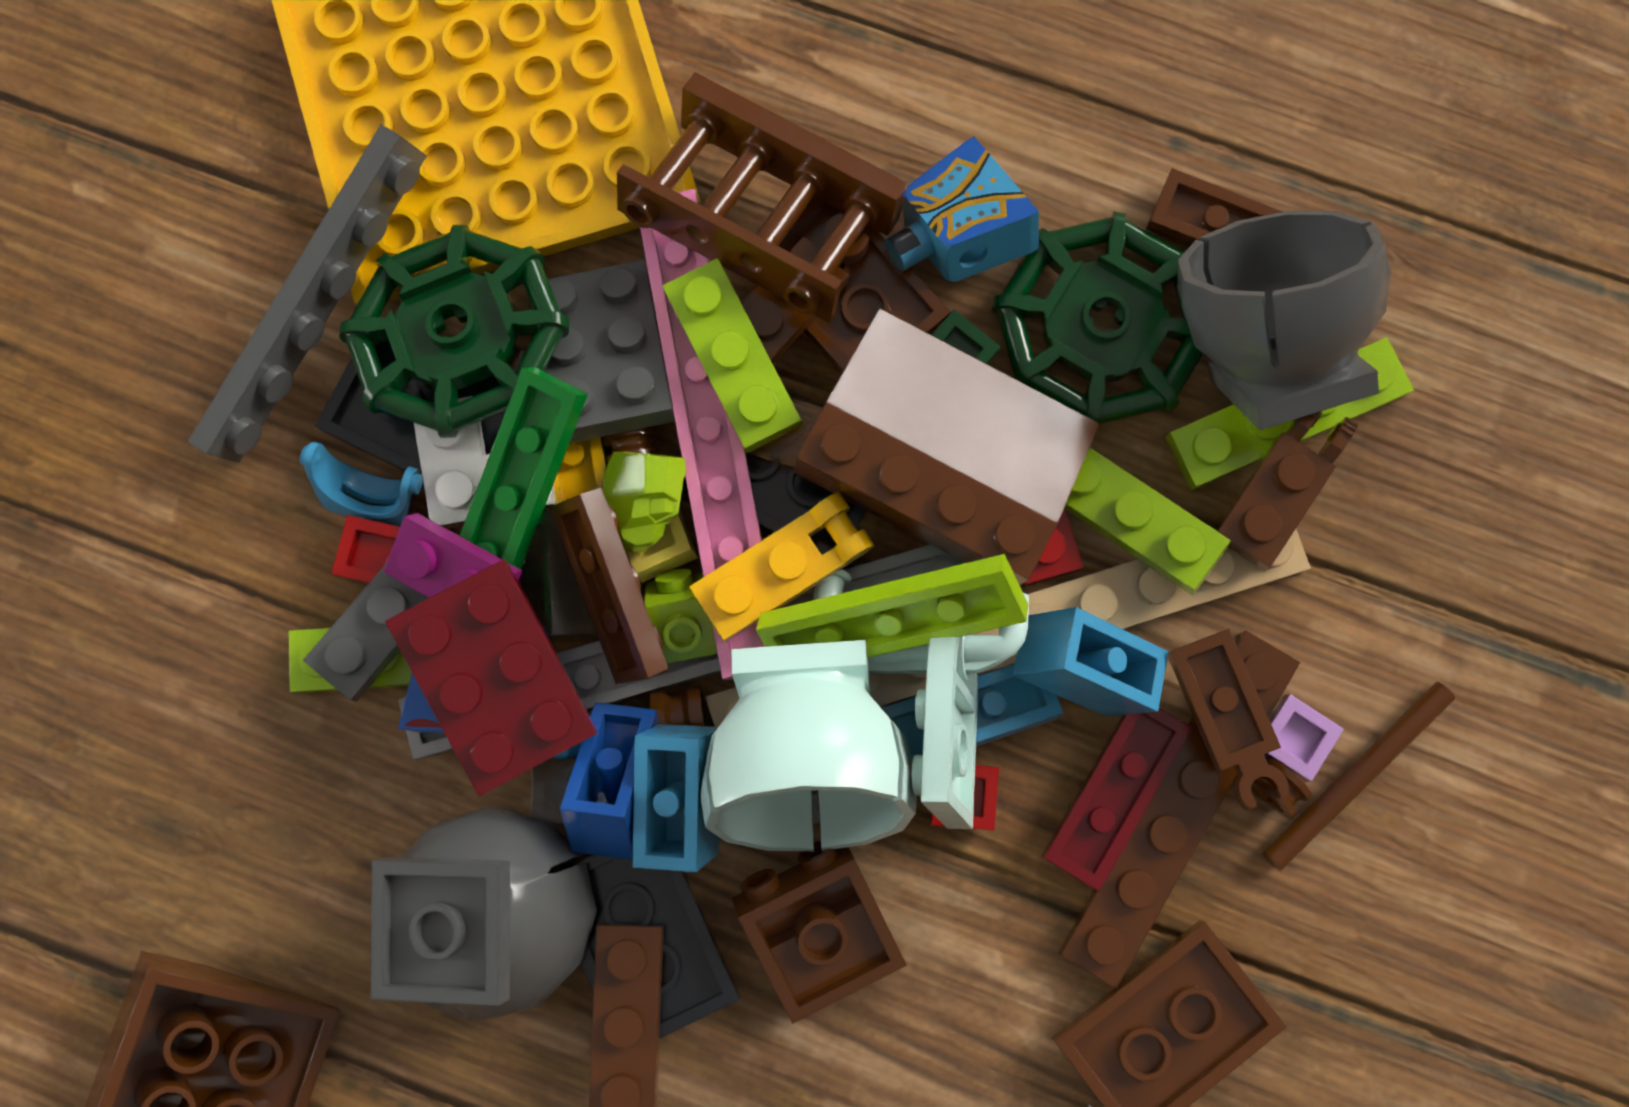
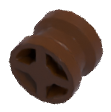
M701 686L688 687L683 694L673 696L668 695L664 691L650 692V709L657 710V725L707 726Z

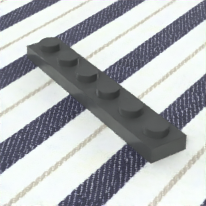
M381 124L189 438L188 442L207 455L240 463L245 453L249 452L257 444L261 436L262 425L276 402L281 400L290 390L295 371L308 350L313 348L321 339L325 328L324 324L339 299L351 290L356 279V271L371 247L377 244L384 236L389 217L403 194L410 191L417 182L420 167L427 155Z

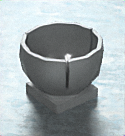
M1284 211L1239 220L1201 236V241L1195 240L1178 259V293L1195 347L1209 358L1210 381L1259 430L1379 393L1378 371L1358 354L1359 349L1386 312L1391 277L1385 243L1376 225L1371 224V221L1339 211Z
M491 806L441 820L427 829L400 858L385 857L373 860L371 1000L423 1002L425 1005L465 1020L474 1021L494 1019L539 1007L585 959L597 912L587 864H579L557 873H548L550 869L566 862L575 861L582 855L572 852L569 841L551 822L507 808Z

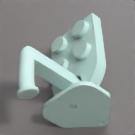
M841 569L818 583L814 588L813 600L841 594L844 585L851 582V575ZM1025 593L1023 594L1028 602L1027 622L999 628V635L971 634L962 637L930 638V643L926 645L868 657L869 674L927 673L926 689H918L915 698L916 725L918 729H924L923 755H915L913 758L912 788L914 795L921 796V803L947 829H973L978 706L977 673L995 667L1012 657L1025 642L1029 617V595Z

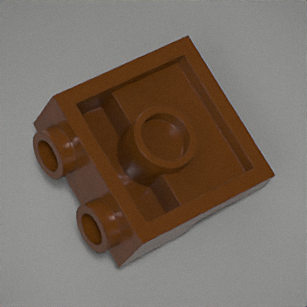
M821 841L815 842L814 852H800L798 855L800 864L776 875L773 869L760 870L742 882L740 886L742 893L732 897L737 917L792 1024L907 966L849 847L830 848L822 851Z

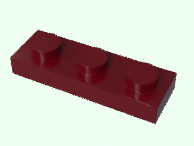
M1161 708L1158 709V712L1123 715L1041 858L1095 891L1100 892L1193 727Z

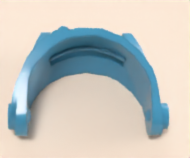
M311 442L308 446H304L301 451L300 464L304 465L315 495L320 503L333 513L355 516L400 527L404 516L409 514L414 494H419L422 488L423 475L419 474L418 468L409 466L405 470L402 480L389 479L363 472L339 461L321 443ZM346 493H349L350 495H352V496H354V497H356V498H358V499H361V500H363V501H365V502L373 503V504H379V505H384V506L368 505V504H365V503L356 501V500H354L353 498L347 496Z

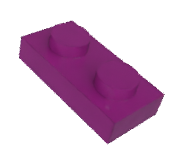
M419 513L404 516L383 572L430 598L502 559ZM509 564L516 579L519 580L522 570Z

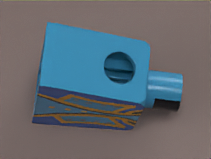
M974 136L907 186L902 206L905 228L885 239L888 255L900 271L903 272L920 261L929 258L945 280L957 282L1037 250L1039 244V211Z

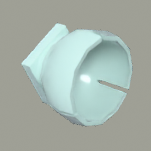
M865 640L731 649L732 676L740 699L713 733L707 750L700 793L705 828L728 843L766 851L814 852L812 790H818L822 851L830 848L839 849L865 845L903 831L916 814L917 796L913 792L911 777L913 759L908 739L872 698Z

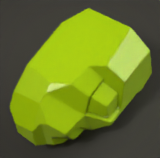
M613 452L604 472L603 493L607 503L616 514L618 534L625 551L645 552L663 537L666 524L679 514L683 479L686 475L685 458L647 453Z

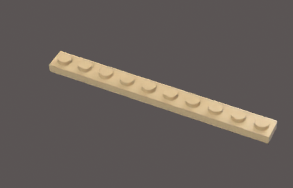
M1295 529L1271 568L1266 571L1228 548L1193 596L1137 559L1027 594L1029 595V615L1077 607L1124 630L1303 573L1311 569L1297 529ZM999 628L973 635H999ZM1017 653L1001 664L977 673V675L979 676L1015 664ZM927 673L870 674L872 698L880 707L914 697L918 689H926ZM736 687L706 696L714 727H719L740 699Z

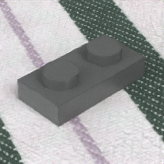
M386 564L303 659L306 664L345 697L355 702L362 697L400 652L385 621L428 599L425 595L385 574L383 571Z

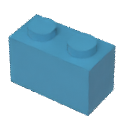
M1073 607L1029 615L1026 639L1017 652L1012 676L1103 716L1158 712L1169 651L1084 610Z
M658 724L635 735L633 868L698 872L719 854V837L705 828L700 798L707 750L711 737L718 727Z

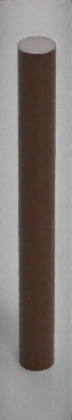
M1435 682L1262 852L1264 858L1275 869L1282 871L1455 700L1454 694L1442 683Z

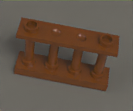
M695 72L682 88L681 128L685 129L684 133L650 177L625 164L621 166L617 171V210L624 213L637 226L652 228L710 260L718 258L723 267L785 299L794 310L802 314H813L830 323L836 314L842 280L833 276V273L865 227H871L887 236L890 234L900 218L908 183ZM706 144H714L738 158L702 206L673 191L672 188ZM758 171H765L791 186L759 231L754 234L725 217ZM818 199L843 212L844 215L809 263L784 250L779 245L810 200Z

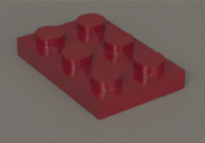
M506 559L485 568L385 621L479 797L598 733L596 726Z

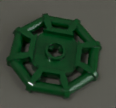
M1113 211L1111 217L1053 231L1041 228L1039 230L1038 249L1023 257L1003 292L993 297L992 311L998 314L1014 374L1012 378L1100 424L1157 410L1168 413L1179 405L1178 395L1203 355L1195 347L1177 289L1178 259L1185 252L1128 221L1126 213ZM1105 243V255L1099 256L1097 261L1082 264L1084 260L1073 262L1068 251ZM1123 248L1130 249L1160 268L1154 274L1122 257ZM1046 265H1048L1060 277L1046 300L1029 295ZM1172 282L1174 283L1183 318H1170L1168 308L1166 311L1164 310L1161 299L1163 295L1162 287ZM1106 305L1113 307L1116 310L1113 319L1116 323L1120 324V328L1117 330L1107 328L1104 332L1094 327L1095 320L1089 316V311L1094 309L1101 312ZM1024 318H1041L1043 324V339L1049 348L1039 353L1035 358ZM1164 337L1178 340L1181 342V345L1163 373L1151 359ZM1058 362L1088 379L1089 383L1085 395L1046 372ZM1137 374L1145 388L1104 398L1105 381L1116 382L1122 380L1125 376Z
M466 224L452 225L450 232L395 255L382 254L375 261L378 268L349 320L341 323L339 338L348 345L364 391L361 398L362 403L372 413L386 412L435 430L441 438H455L458 430L506 411L522 368L536 367L545 371L560 339L569 334L570 319L561 313L543 269L544 256L532 246L520 248L472 232ZM472 258L499 266V268L493 274L484 271L485 276L471 271L469 262L472 261ZM447 261V264L413 278L411 277L412 274ZM520 284L524 285L533 310L515 312L507 293ZM397 287L400 290L399 297L402 302L396 314L390 310L386 318L380 317L394 289ZM456 316L461 323L467 322L462 332L456 336H438L439 333L447 329L445 320L450 317ZM519 335L533 336L514 373L508 363L515 356L516 339ZM389 341L396 361L383 369L375 345L380 342ZM494 376L500 384L498 387L458 402L459 389ZM412 379L423 382L427 388L435 391V403L401 391Z

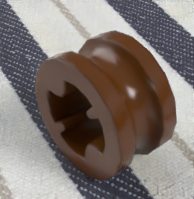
M655 427L603 436L604 445L611 448L612 454L617 451L661 455L660 450L652 446L653 441L658 438ZM612 454L606 458L607 465L612 457Z
M1267 757L1268 765L1276 767L1286 777L1289 785V795L1276 798L1270 783L1262 778H1257L1253 782L1251 790L1273 810L1288 819H1292L1297 813L1294 807L1295 803L1298 800L1307 801L1312 796V792L1286 766L1275 759Z

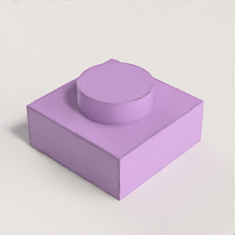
M1284 695L1269 718L1281 748L1266 753L1264 756L1277 760L1296 774L1303 782H1312L1344 729L1293 695Z

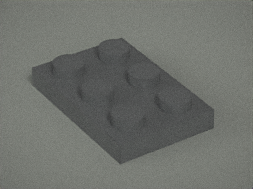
M645 260L548 279L561 313L570 319L569 334L560 339L544 372L588 393L570 443L675 422Z

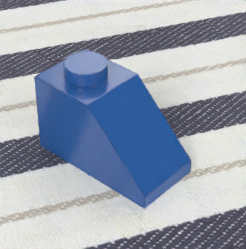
M595 702L590 717L598 733L581 743L560 806V813L572 852L633 860L635 735L657 725V710Z

